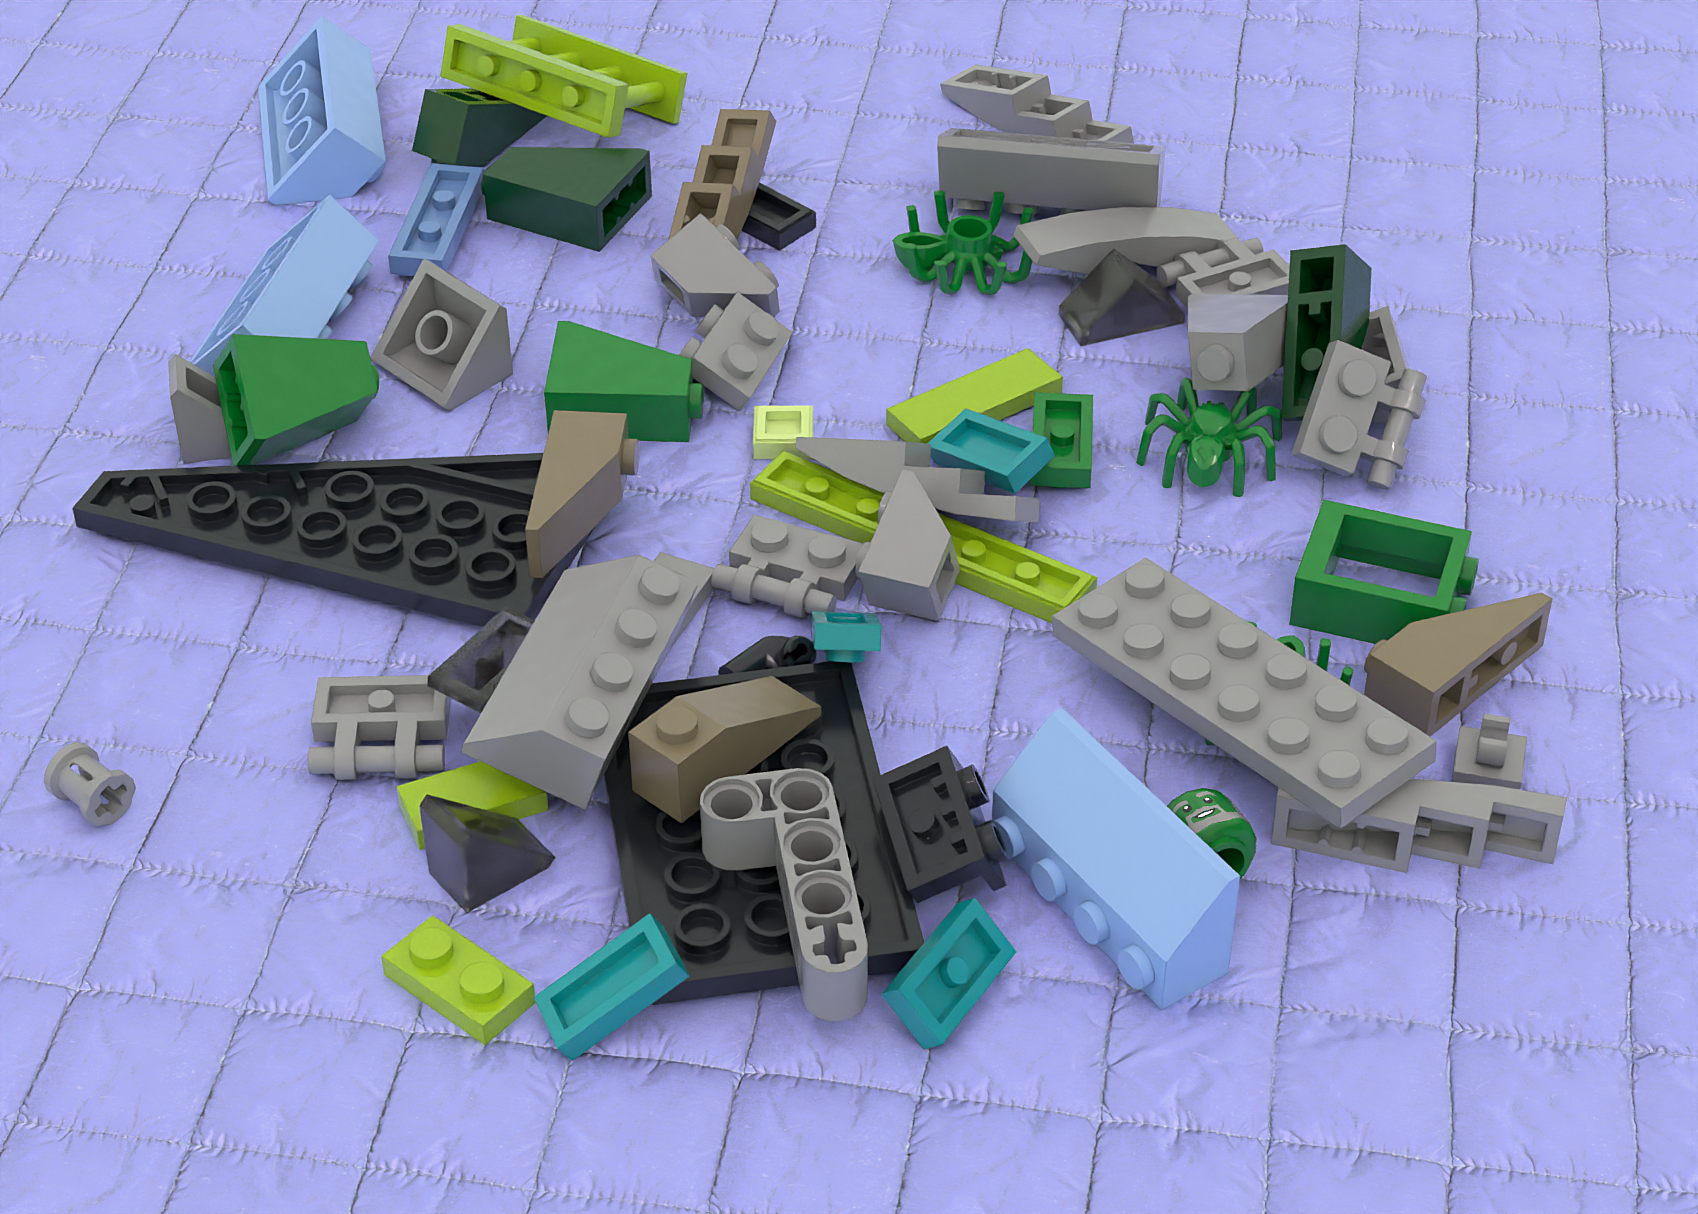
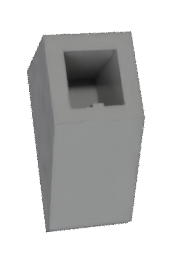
M701 213L650 255L655 281L692 317H705L714 304L724 310L737 292L773 317L780 312L777 291L779 283L771 270L760 261H756L753 264L740 252L741 246L738 240L727 227L722 224L715 227Z
M902 469L893 491L885 492L881 499L878 510V526L871 542H865L859 550L856 561V576L861 579L870 606L939 621L959 574L960 567L951 535L913 471Z

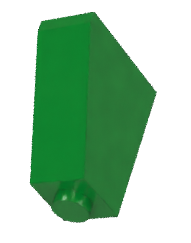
M558 321L544 390L548 433L554 410L627 414L629 439H638V441L689 442L692 418L702 419L704 408L703 383H693L692 359L571 321Z
M233 334L213 364L233 466L259 464L356 422L372 399L376 397L379 390V373L377 367L371 363L367 341Z

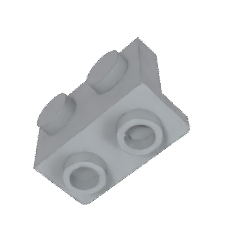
M737 292L724 310L716 304L711 307L694 331L703 339L700 342L692 336L679 355L692 359V374L695 380L703 383L706 388L740 412L793 332Z

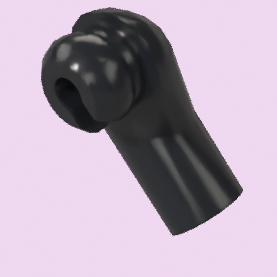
M765 636L719 667L718 674L724 675L812 664L816 660L817 652L812 641L804 636Z

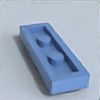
M431 163L388 255L390 274L414 277L423 259H427L448 271L482 194L483 168Z

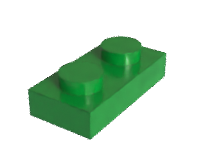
M1034 392L1032 432L1048 438L1055 457L1030 479V486L1091 488L1093 395Z

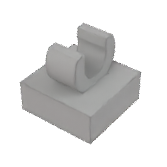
M1483 713L1481 729L1460 726L1451 782L1521 789L1527 737L1508 734L1511 718Z

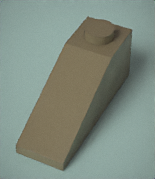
M554 410L525 528L530 578H543L622 501L627 475L636 476L639 466L638 439H629L627 414Z
M1541 592L1408 624L1389 640H1380L1369 652L1364 664V670L1367 673L1364 695L1423 733L1432 736L1543 646L1553 598Z
M773 676L676 696L628 732L632 789L635 793L680 823H683L700 810V796L708 784L724 777L745 775L821 716V706Z

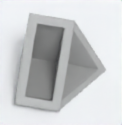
M175 354L168 361L169 387L183 464L231 458L215 376Z

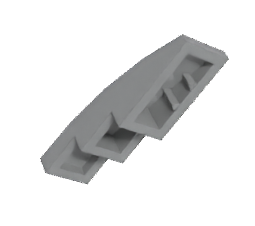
M975 64L940 83L942 94L978 119L1002 132L1134 143L1131 126L1093 120L1089 100L1052 95L1048 75Z
M1118 207L1068 213L1017 225L1013 233L1015 239L1035 265L1120 281L1127 280L1135 263L1158 267L1173 262L1174 257L1178 254L1188 251H1195L1198 254L1218 249L1219 242L1238 238L1217 213L1173 207Z
M796 437V449L838 474L882 493L893 491L901 470L904 469L915 473L935 509L960 515L1039 523L1040 498L984 495L985 471L930 467L931 444L907 441Z
M1410 779L1340 829L1279 788L1271 844L1407 873L1411 854L1478 869L1481 867L1484 850L1553 864L1567 797L1496 785Z

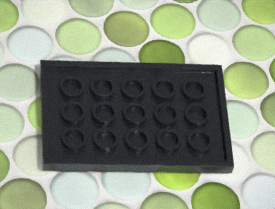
M828 661L651 684L603 775L628 928L651 913L665 927L690 977L651 1005L800 985L776 866L745 870H724L713 866L706 860L702 852L700 810L683 823H680L635 793L632 789L628 732L676 696L773 676L821 706V716L746 774L800 768L818 771L829 779L835 795L868 943V975L901 971L924 943L913 897L907 891L873 782V778L881 774L851 662Z

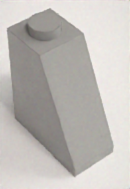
M1189 295L1188 340L1193 390L1249 391L1284 366L1288 295Z

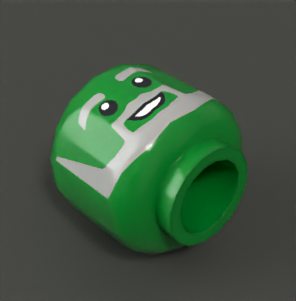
M1200 788L1181 794L1167 805L1178 818L1240 875V879L1246 874L1256 854L1257 838L1249 821L1228 797L1217 790Z

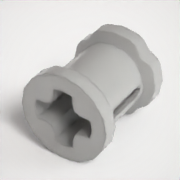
M75 742L59 750L50 760L44 774L46 790L58 799L72 800L80 807L82 817L93 826L111 825L119 820L130 808L136 789L134 780L122 770H109L99 762L100 760L95 750L86 743ZM72 765L78 766L80 775L71 769ZM100 794L109 800L108 804L102 803Z

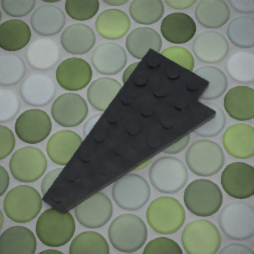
M544 453L103 471L72 508L76 527L521 637L526 635L562 573L570 567L593 531L592 529L543 578H530L525 528Z

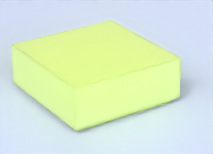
M754 406L753 459H775L782 451L803 459H813L796 449V437H813V406Z

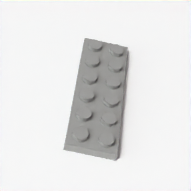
M1146 557L1052 616L1054 637L1340 829L1436 761L1437 741Z

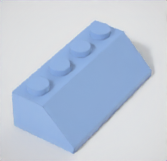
M321 16L258 86L267 198L275 205L321 201L329 195L334 199L353 197L365 183L370 184L379 177L386 163L371 49Z
M331 195L327 196L266 248L189 362L215 376L213 364L233 334L327 339L332 329L326 323L328 320L332 321L340 315L351 302L353 297L347 290L358 285L371 270L373 264L367 259L379 242V239Z
M1063 708L1052 712L993 789L992 820L996 824L1007 848V859H1013L1032 879L1037 891L1044 899L1050 902L1054 901L1074 921L1077 930L1085 941L1091 945H1097L1118 966L1123 978L1132 988L1136 990L1141 989L1163 1010L1229 973L1240 875Z

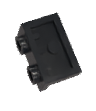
M947 745L873 778L907 891L917 903L979 876L984 878L993 891L1007 886L999 863L1008 858L1007 848L993 820L985 822L980 806L990 802L984 782L973 764L963 768Z

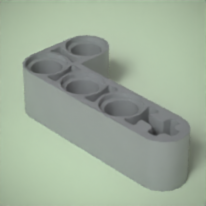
M796 768L729 776L714 780L704 788L700 796L702 852L706 860L713 866L724 870H745L776 866L802 999L807 1010L815 1017L826 1021H843L853 1018L863 1010L867 1003L868 943L835 795L829 779L818 771Z

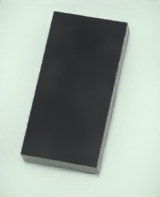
M759 182L749 214L741 231L780 251L816 228V212Z

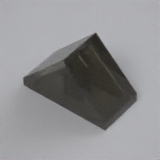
M1114 248L1059 305L1058 314L1080 347L1179 325L1185 321V313L1165 286Z
M505 607L428 676L427 686L482 713L535 621Z
M426 794L419 805L429 874L466 913L548 869L556 858L517 818Z

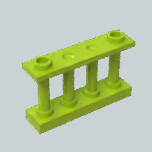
M516 15L513 38L510 41L462 24L447 26L440 77L598 135L611 138L621 134L625 108L639 111L672 124L679 123L688 73L531 17Z

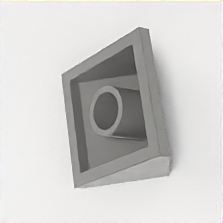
M423 259L370 359L440 406L453 410L513 375L507 308L433 262Z

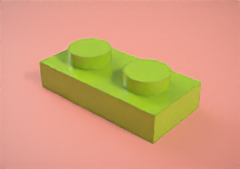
M433 915L381 956L383 971L386 977L483 1045L489 1043L536 1003L533 998L535 990L532 982Z

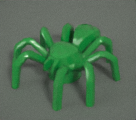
M937 190L934 192L939 226L945 234L939 236L920 232L916 207L909 205L906 206L909 232L899 234L892 240L897 258L909 269L911 276L922 282H930L937 278L939 289L944 294L958 292L961 288L965 271H974L979 291L985 295H993L1001 289L1003 281L1016 284L1026 280L1032 265V260L1025 250L1023 251L1019 270L1013 273L1006 270V262H999L1002 259L1003 252L1012 251L1020 246L1015 237L1010 241H1006L992 234L1000 220L1005 197L1003 192H994L988 221L979 216L965 215L949 222L945 191ZM1024 208L1020 224L1031 222L1032 208ZM953 262L956 266L951 284H949L946 267ZM988 264L994 270L991 284H987L984 268Z
M1183 377L1179 386L1177 404L1165 393L1152 394L1149 397L1145 417V425L1147 426L1143 430L1136 463L1140 466L1145 464L1153 433L1160 426L1164 425L1176 434L1170 442L1165 457L1162 476L1163 488L1172 487L1176 457L1181 445H1186L1188 477L1192 483L1199 487H1208L1215 484L1221 475L1223 462L1229 460L1233 455V496L1241 497L1244 494L1245 452L1242 443L1255 437L1261 439L1265 446L1267 480L1271 482L1276 480L1275 443L1263 426L1249 427L1261 418L1269 416L1272 422L1273 439L1281 441L1282 413L1280 409L1268 405L1257 409V390L1255 387L1249 391H1240L1231 410L1227 409L1224 402L1215 404L1207 401L1206 404L1202 403L1199 406L1196 390H1193L1192 380ZM1162 403L1176 420L1166 414H1160L1155 417L1158 404ZM1187 404L1191 418L1187 417V415L1183 412V410L1186 409ZM1246 405L1247 417L1239 423H1235Z

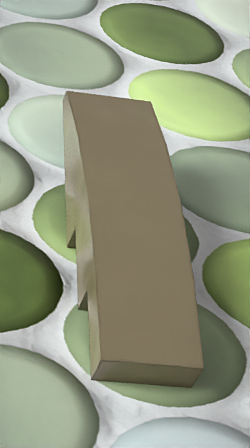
M720 109L712 144L701 146L693 182L682 183L669 239L701 213L715 227L719 224L727 227L738 240L764 170L777 122L770 110Z

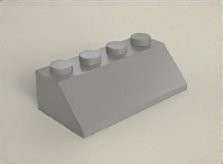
M950 128L938 135L939 191H945L946 198H953V207L970 210H984L986 201L992 202L994 192H1003L1005 194L1003 203H1007L1006 212L1022 214L1026 207L1033 209L1032 215L1039 214V206L1061 208L1060 215L1118 207H1160L1166 146Z
M641 555L564 570L465 740L461 752L586 810L680 631L699 582Z

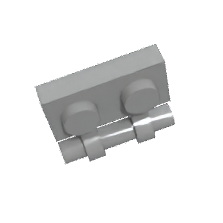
M1238 238L1219 242L1218 249L1198 254L1195 251H1188L1178 254L1174 257L1173 262L1158 266L1156 273L1162 287L1176 284V297L1188 309V296L1191 294L1288 295L1290 265L1274 249L1264 252L1262 243L1258 238L1242 242Z
M1339 340L1330 342L1291 455L1343 476L1354 474L1359 457L1373 462L1367 483L1380 489L1389 490L1396 469H1403L1409 452L1404 445L1413 419L1420 418L1425 404V399L1421 397L1427 375L1416 370L1404 369L1398 389L1392 388L1384 384L1391 361ZM1376 407L1390 412L1381 440L1367 435Z
M753 515L729 551V566L723 564L716 565L712 574L711 585L713 588L731 592L732 598L736 601L751 605L757 600L784 607V612L787 615L802 619L807 618L812 611L834 612L837 600L845 601L858 580L856 576V561L859 550L864 543L784 523L779 520Z
M450 676L318 677L311 719L314 742H335L334 747H309V773L335 774L336 780H357L359 773L395 772L397 779H417L419 772L444 771V745H420V740L447 739L452 696ZM395 740V746H360L361 741Z

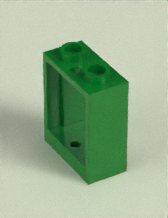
M1323 500L1295 576L1289 625L1376 644L1382 639L1389 640L1412 622L1466 610L1467 599L1459 597V593L1471 596L1479 564L1478 558L1468 557L1472 531ZM1339 558L1440 579L1436 596L1431 597L1336 576L1334 572Z

